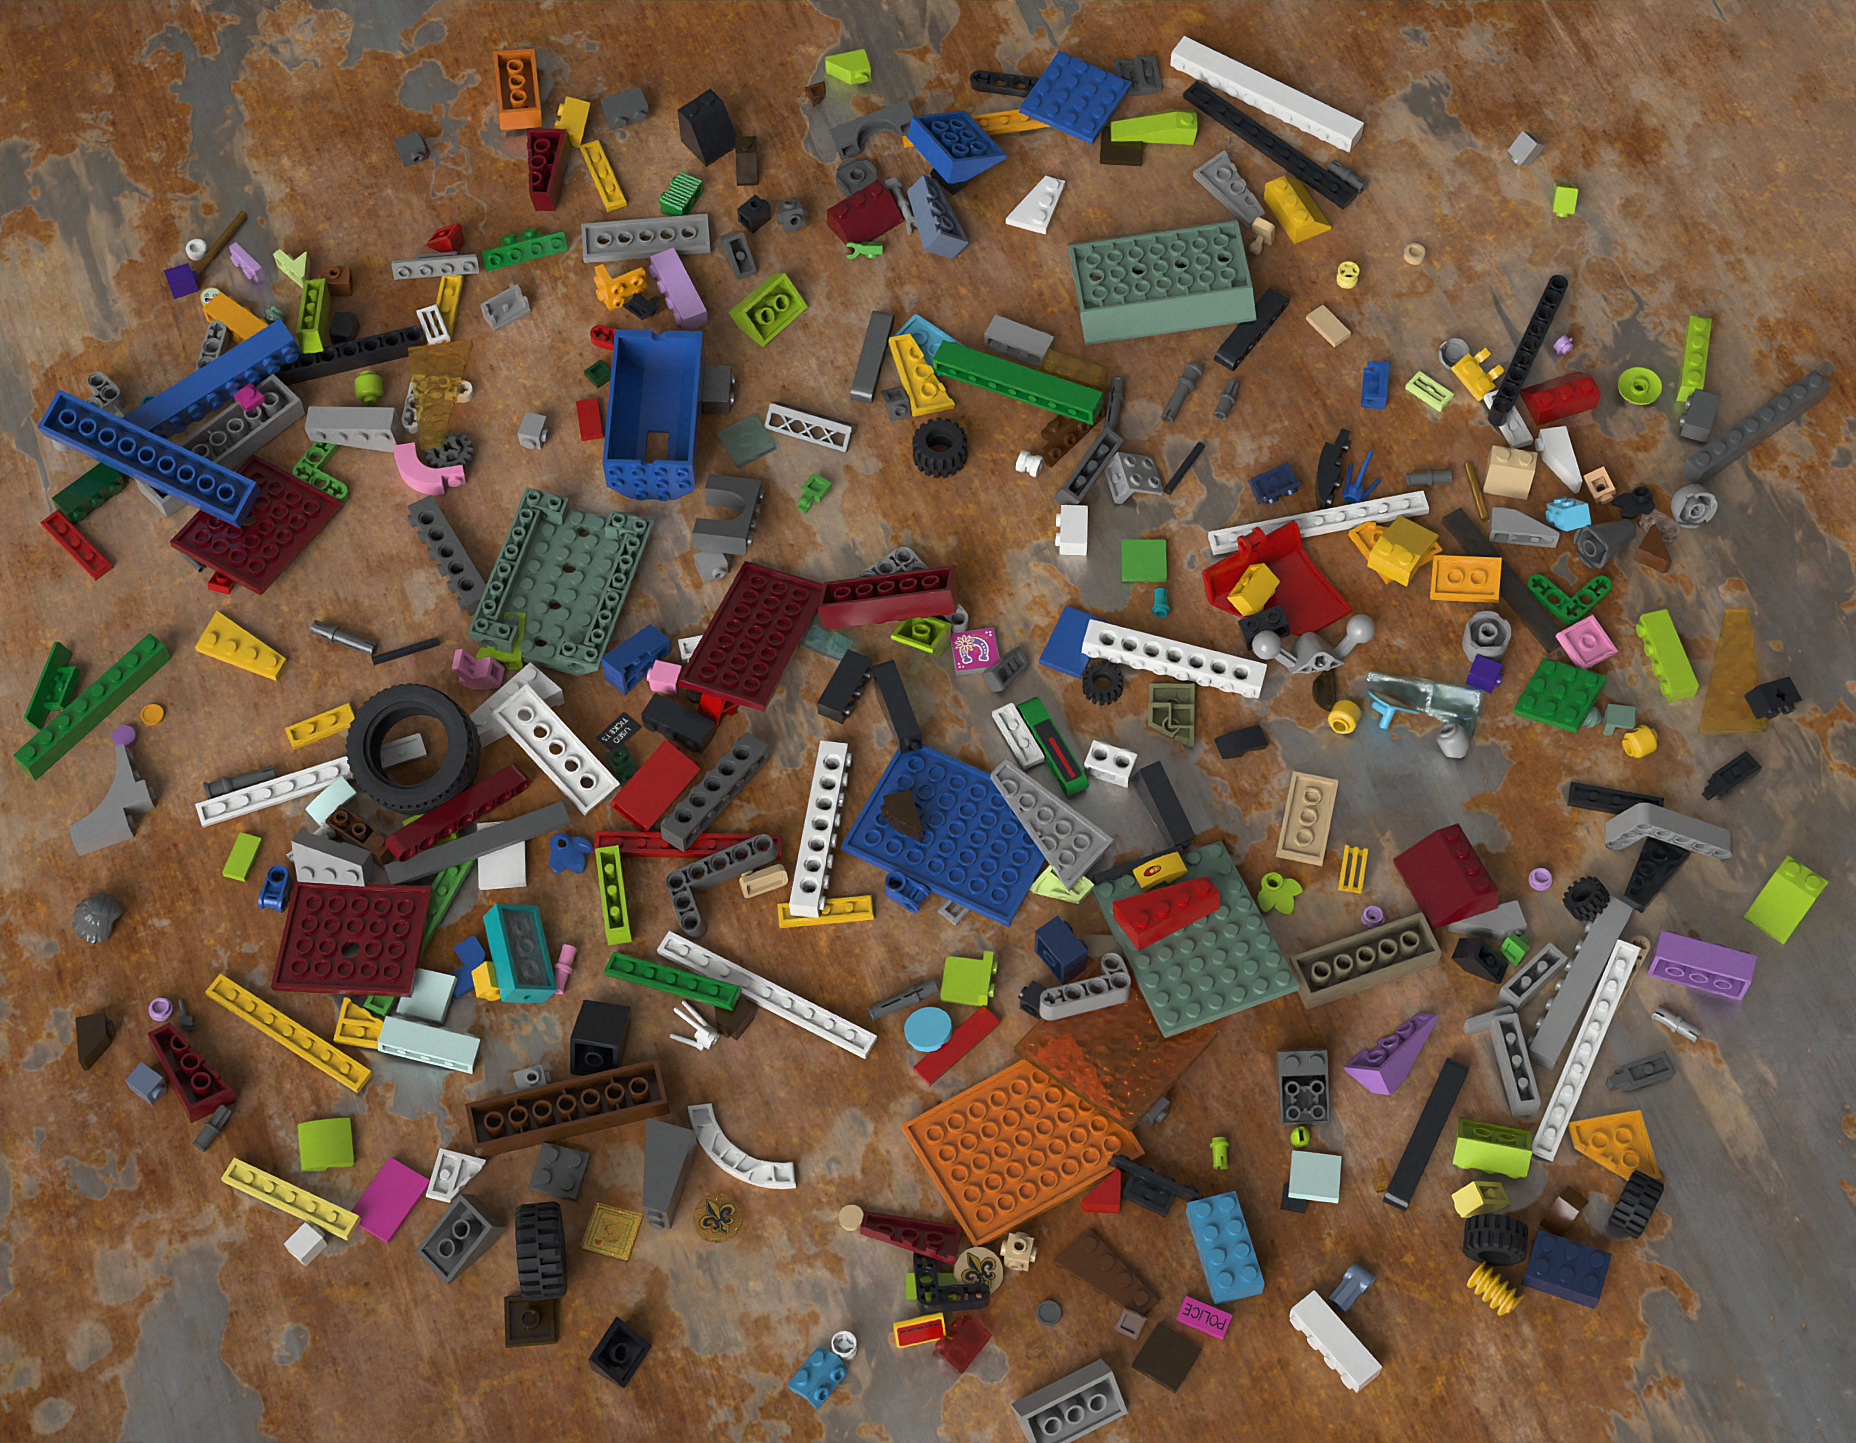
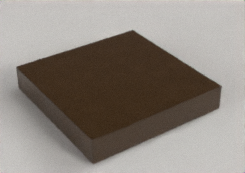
M1105 126L1101 131L1100 164L1141 166L1143 141H1111V127Z
M522 1295L504 1297L506 1348L557 1344L555 1299L527 1301L523 1299Z
M1158 1323L1134 1360L1132 1368L1175 1394L1202 1350Z

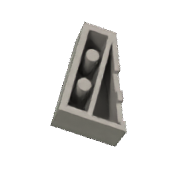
M301 827L292 839L291 843L298 882L365 886L374 873L371 851L346 842L342 844L329 840V836L323 834L318 836L309 833V829Z

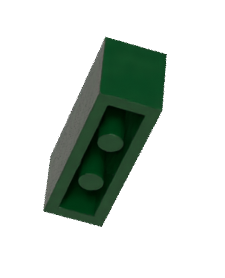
M100 462L52 497L56 509L75 525L84 520L95 509L102 507L110 498L118 495L126 486L122 476L115 469Z

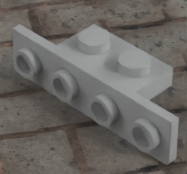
M457 252L415 255V259L393 260L391 263L394 280L480 273L476 254L458 255Z

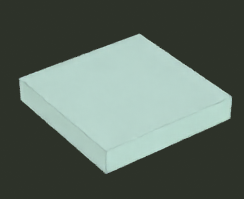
M418 968L412 998L401 997L396 1012L443 1024L457 978Z
M1292 1150L1288 1197L1338 1203L1342 1156Z

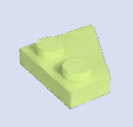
M1050 865L1032 884L1030 891L1035 894L1080 904L1095 885L1083 876L1068 892Z

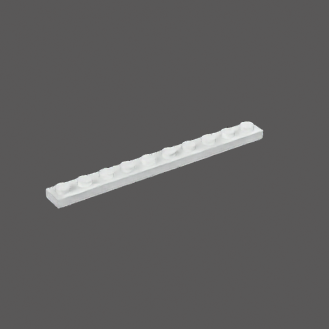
M1422 490L1208 532V539L1213 555L1238 551L1237 538L1251 533L1255 527L1261 528L1264 534L1267 535L1294 520L1298 524L1301 538L1355 528L1367 521L1377 524L1396 520L1399 515L1407 518L1428 514L1429 506Z
M420 733L383 744L381 747L383 770L427 756ZM345 756L197 803L195 805L202 827L204 828L326 789L341 776L347 782L354 780L352 777L353 773L349 770L350 766L347 764L348 758Z
M671 931L667 933L657 949L659 955L701 976L740 986L742 989L740 996L864 1059L867 1058L877 1041V1036Z
M1620 939L1617 940L1532 1143L1533 1154L1553 1162L1639 955L1640 947Z

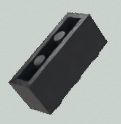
M850 649L846 651L817 702L819 715L843 724L846 717L850 718L856 699L860 700L864 693L865 683L867 681L870 682L873 678V660Z
M657 693L653 695L641 713L642 722L646 729L651 732L657 731L663 734L669 741H677L693 752L697 751L702 754L716 733L714 721Z

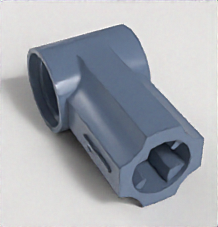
M1354 1262L1343 1276V1281L1328 1298V1302L1335 1310L1345 1314L1361 1294L1364 1295L1376 1277L1359 1263Z

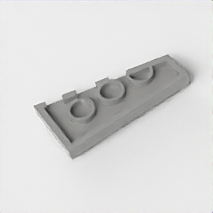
M1225 150L1193 171V177L1248 228L1252 227L1256 217L1265 218V211L1254 194L1248 190L1246 182L1237 173V168L1234 163L1230 162Z

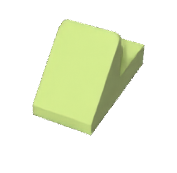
M280 249L276 251L273 255L277 267L303 288L304 280H309L310 274L308 253L304 252L297 259H294L289 253L285 254Z

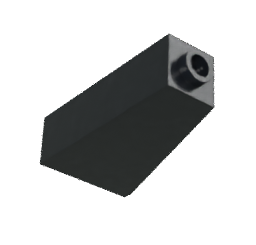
M894 660L872 666L876 697L900 754L922 749L921 732Z
M1157 761L1139 769L1131 778V781L1169 848L1181 845L1185 849L1191 846L1190 841L1196 835L1161 762Z

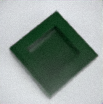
M600 359L584 370V375L598 389L610 381L611 369Z

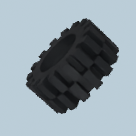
M1098 661V666L1092 663L1091 669L1089 667L1085 669L1082 679V692L1084 695L1086 694L1088 701L1092 698L1093 704L1100 701L1099 705L1103 706L1105 701L1107 705H1110L1112 700L1114 702L1118 700V696L1122 695L1124 677L1121 675L1122 671L1120 669L1117 670V665L1113 664L1110 667V662L1106 661V665H1102V661ZM1098 678H1107L1112 684L1107 689H1100L1094 685V681Z
M1587 876L1586 879L1584 877L1580 878V882L1574 881V886H1569L1567 888L1569 892L1564 893L1566 897L1563 898L1564 906L1579 921H1583V919L1589 921L1590 917L1594 919L1597 917V913L1601 915L1603 913L1601 909H1606L1608 906L1606 902H1610L1608 890L1596 877Z

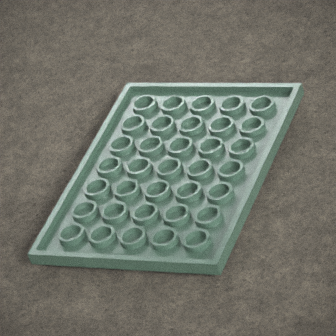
M1222 841L1184 853L1181 858L1189 872L1169 884L1164 880L1146 891L1149 892L1207 876L1220 892V909L1141 951L1136 949L1113 918L1114 901L1146 893L1140 887L1134 873L1125 874L1122 878L1114 881L1111 879L1102 882L1091 891L1164 1038L1299 990L1296 978Z

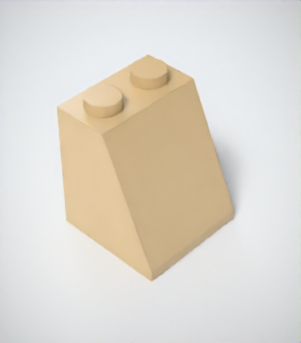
M1492 446L1487 459L1483 493L1527 500L1535 473L1537 453Z

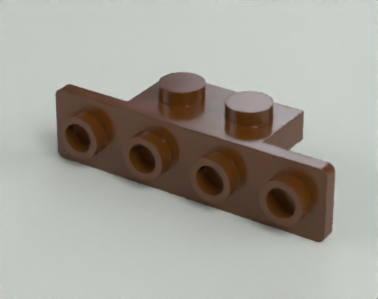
M1104 403L1093 425L1060 414L1047 424L1040 432L1042 438L1049 441L1040 451L1047 466L1053 467L1105 417L1106 407Z

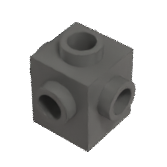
M797 197L777 202V222L779 225L782 224L785 231H797L801 227L806 226L804 219L808 218L805 205L801 206Z

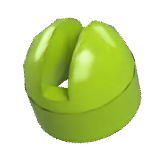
M1302 1126L1294 1128L1290 1136L1291 1143L1298 1148L1307 1146L1311 1138L1309 1130ZM1299 1132H1303L1304 1141H1300Z

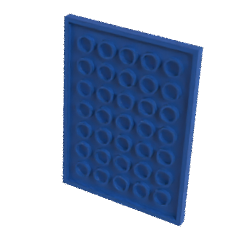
M924 744L922 749L902 755L899 749H897L841 845V851L889 873L893 871L901 872L915 882L923 884L929 891L1007 927H1010L1046 861L1042 852L990 779L991 774ZM911 790L923 829L922 841H916L889 827L887 819L882 818L880 806L883 805V796Z

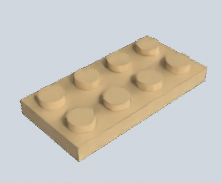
M1293 771L1276 857L1322 866L1339 780Z

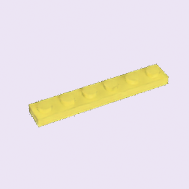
M236 1158L232 1160L221 1178L224 1183L349 1241L361 1221L360 1216Z

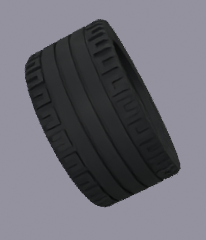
M407 683V685L399 684V686L393 685L391 688H385L383 691L377 692L375 696H371L368 701L364 702L362 708L358 709L357 714L354 715L355 718L350 723L351 726L348 728L349 734L346 737L347 764L350 766L349 770L353 773L352 777L356 780L358 786L383 806L395 812L411 816L426 814L473 785V780L477 777L476 774L480 768L479 763H481L480 736L477 733L478 730L474 726V722L466 711L443 692L417 683L414 685L411 683ZM427 715L439 719L448 737V751L442 767L430 779L416 785L392 783L386 776L381 764V747L386 734L396 723L410 716Z

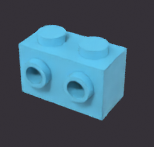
M1558 497L1553 499L1554 502L1547 504L1546 519L1551 526L1569 531L1591 525L1589 507L1586 502L1574 498Z

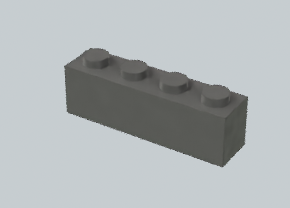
M1106 427L1090 445L1053 499L1060 505H1077L1124 440Z

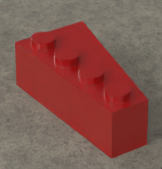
M1207 876L1114 901L1113 918L1136 949L1141 951L1220 909V892Z

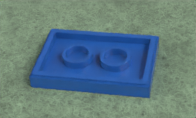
M1065 606L1039 659V663L1081 679L1091 659L1087 654L1082 653L1089 620L1092 619L1107 623V621Z

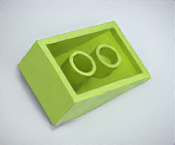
M1788 855L1746 912L1744 918L1782 944H1785L1820 898L1829 882Z

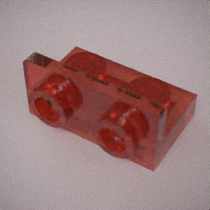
M972 1315L958 1316L951 1323L950 1328L952 1329L946 1336H942L936 1342V1349L932 1353L936 1358H941L958 1375L964 1373L993 1336Z

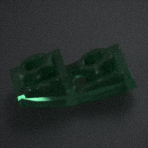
M626 745L605 753L607 762L615 778L620 783L621 789L638 771L635 760Z

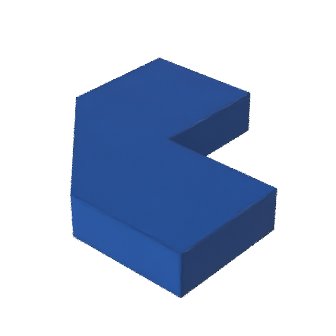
M474 935L453 947L464 965L449 974L457 978L453 991L456 999L475 989L472 971L483 964L487 958L485 951Z

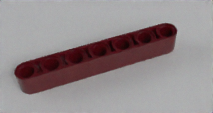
M517 764L508 765L392 833L386 839L385 846L399 862H405L524 792L529 787L531 780Z

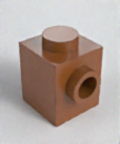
M324 266V275H320V279H326L330 296H352L354 278L350 266Z

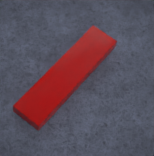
M56 510L40 522L42 527L95 581L113 569L112 564L59 510Z
M983 1005L952 1032L951 1038L947 1043L942 1044L938 1050L928 1053L913 1067V1070L931 1086L1000 1025V1021Z

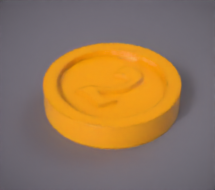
M149 704L142 709L140 716L144 724L156 726L163 721L164 711L157 704Z

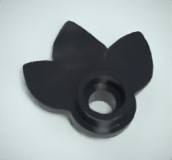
M1637 487L1632 493L1621 494L1611 502V505L1622 508L1621 517L1623 519H1634L1640 513L1649 515L1655 509L1653 494L1647 487Z

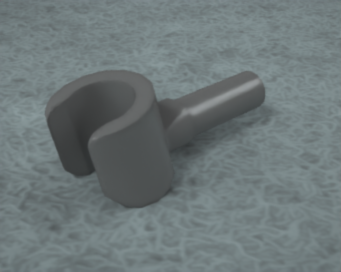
M180 999L178 1004L182 1030H194V1015L187 1016L185 1002L183 999Z

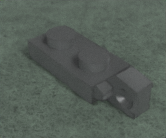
M1663 1051L1622 1065L1620 1069L1615 1071L1616 1075L1608 1077L1606 1085L1609 1091L1623 1088L1624 1091H1631L1672 1077L1676 1072L1666 1052Z

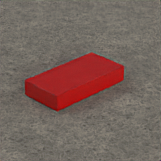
M597 398L576 401L581 440L587 441L603 438Z

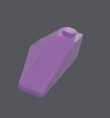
M1416 1014L1396 1027L1394 1035L1378 1039L1376 1041L1378 1045L1370 1051L1366 1049L1360 1051L1344 1066L1345 1071L1372 1093L1384 1095L1394 1093L1407 1077L1438 1019L1437 1015Z

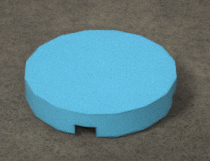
M936 1007L920 1008L909 1016L906 1020L904 1031L906 1040L913 1048L918 1051L930 1052L938 1050L942 1044L950 1040L953 1028L951 1019L945 1011Z

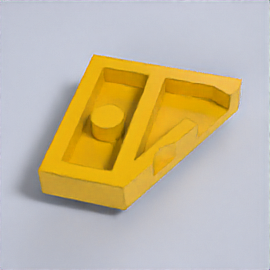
M344 997L333 1040L337 1044L378 1049V1040L384 1022L374 1018L367 1010L361 1009L352 1003L349 998Z

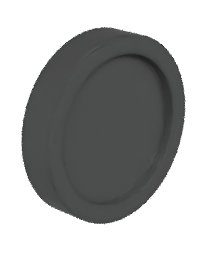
M1050 1300L1041 1302L1036 1309L1037 1320L1044 1326L1057 1324L1061 1318L1059 1305Z

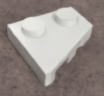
M440 1148L426 1197L451 1203L485 1167L486 1160Z

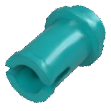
M1164 588L1154 590L1152 612L1158 618H1164L1170 612L1168 590H1164Z

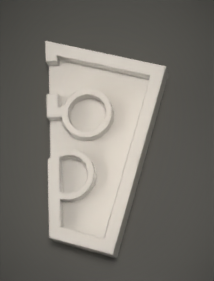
M1045 176L1006 218V224L1046 234L1065 188V181Z

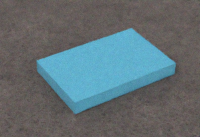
M916 313L894 335L899 336L910 333L924 354L925 361L928 365H931L932 369V359L943 340L964 346ZM934 373L938 379L942 376L941 374Z

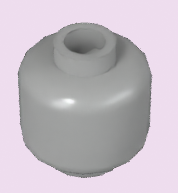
M1449 723L1439 730L1437 743L1447 757L1461 758L1467 754V750L1471 746V739L1461 725Z

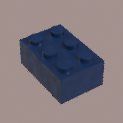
M1538 1230L1532 1244L1521 1285L1594 1309L1600 1299L1612 1254Z

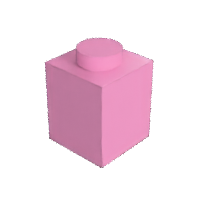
M655 660L653 668L650 667L647 673V681L650 683L651 690L677 696L680 689L678 679L683 672L682 666Z

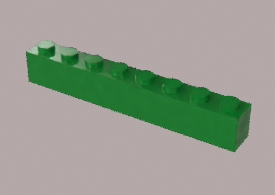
M943 340L932 359L935 373L1090 425L1094 424L1103 407V392L1095 388H1088L1076 382L1040 372L1034 368H1027L1016 362H1009L995 355H988L976 349L961 346L955 342Z
M151 633L146 635L13 755L19 767L34 781L41 777L171 659L166 646Z

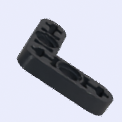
M916 1252L913 1253L917 1305L922 1312L938 1313L983 1309L989 1305L990 1289L987 1285L971 1283L939 1286L936 1259ZM922 1257L927 1258V1266L923 1267ZM923 1276H931L933 1278V1281L930 1283H923L920 1281V1278ZM925 1292H930V1303L926 1302ZM951 1294H956L961 1298L957 1302H951L947 1297ZM965 1294H968V1300H965ZM976 1294H981L982 1298H977Z

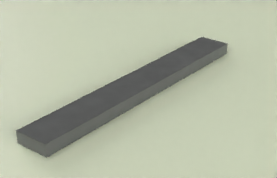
M561 801L425 850L405 862L395 861L384 865L391 885H404L567 826L571 822L564 803Z

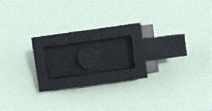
M1745 751L1712 774L1711 778L1707 781L1709 785L1704 788L1702 796L1709 801L1717 794L1721 797L1725 794L1727 795L1760 772L1762 766Z

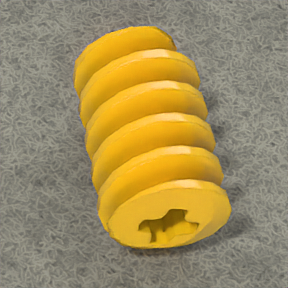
M1485 1261L1470 1276L1467 1287L1472 1288L1476 1286L1474 1292L1476 1295L1484 1292L1482 1297L1484 1302L1492 1299L1490 1308L1494 1309L1500 1306L1497 1313L1499 1316L1506 1313L1509 1314L1525 1295L1521 1294L1515 1297L1517 1288L1514 1287L1507 1290L1509 1281L1506 1280L1503 1283H1499L1501 1274L1492 1276L1494 1268L1490 1267L1485 1270Z

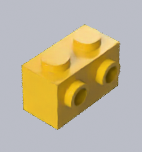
M566 96L565 103H560L557 115L561 116L560 121L556 120L554 129H566L572 146L579 148L590 102Z
M1264 563L1249 565L1227 598L1243 616L1254 615L1263 611L1264 604L1274 595L1280 581Z

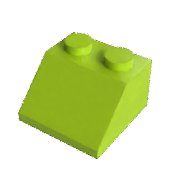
M931 616L928 618L907 619L901 621L892 633L891 639L911 648L941 657L950 645L951 623Z

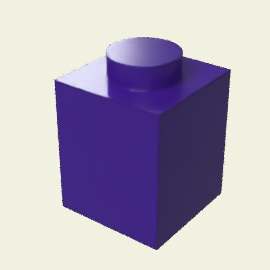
M189 263L164 270L174 299L198 292L196 283L200 281L196 270L191 271Z
M1476 655L1466 684L1492 694L1494 687L1500 686L1504 674L1500 673L1502 664Z

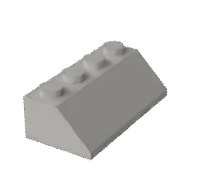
M1102 1359L1011 1404L1018 1424L1028 1443H1070L1128 1413L1114 1374Z

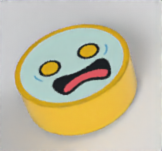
M213 287L203 290L200 294L202 305L205 307L220 291Z

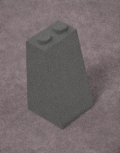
M647 1118L643 1210L646 1222L651 1227L662 1230L663 1227L671 1229L698 1150L694 1130Z

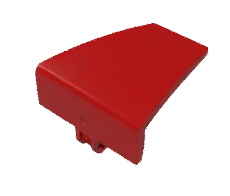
M1294 520L1267 535L1264 534L1261 528H1253L1251 533L1237 538L1239 549L1237 552L1202 571L1206 597L1210 605L1244 619L1249 616H1243L1227 597L1249 565L1264 563L1280 583L1276 587L1274 595L1264 604L1263 611L1281 605L1289 624L1290 634L1302 636L1307 632L1317 633L1352 613V607L1326 579L1304 551L1299 527Z

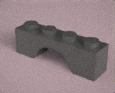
M906 99L830 129L841 160L861 153L863 142L874 133L888 131L896 134L899 138L908 135L911 119L914 114Z

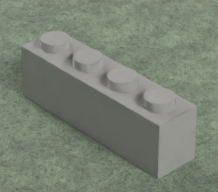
M1513 1013L1494 1016L1489 1030L1512 1117L1537 1114L1541 1100L1518 1015Z

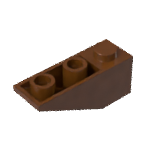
M339 805L325 821L329 827L349 844L371 851L373 863L383 870L385 869L384 865L390 864L395 858L385 846V841L389 836L342 805Z

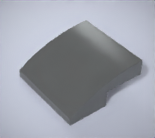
M1136 55L1134 60L1114 59L1112 63L1114 75L1132 82V88L1126 96H1140L1161 92L1162 86L1156 57Z

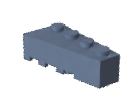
M922 175L907 193L924 250L953 259L969 241L938 180Z

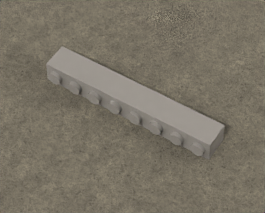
M1609 896L1610 902H1606L1607 908L1601 909L1603 913L1601 915L1597 913L1595 921L1589 920L1584 931L1588 935L1585 940L1580 938L1574 950L1578 953L1576 958H1570L1565 967V971L1568 972L1566 978L1560 977L1555 987V990L1558 991L1556 997L1551 996L1546 1004L1545 1009L1548 1010L1546 1017L1540 1016L1535 1026V1029L1538 1030L1536 1036L1531 1035L1526 1043L1529 1060L1550 1071L1553 1070L1634 909L1613 896Z

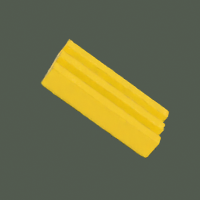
M1345 845L1338 890L1361 894L1368 849L1360 850L1359 847L1349 848V845ZM1348 854H1352L1349 884L1345 886L1344 880ZM1362 856L1358 886L1353 887L1357 857Z

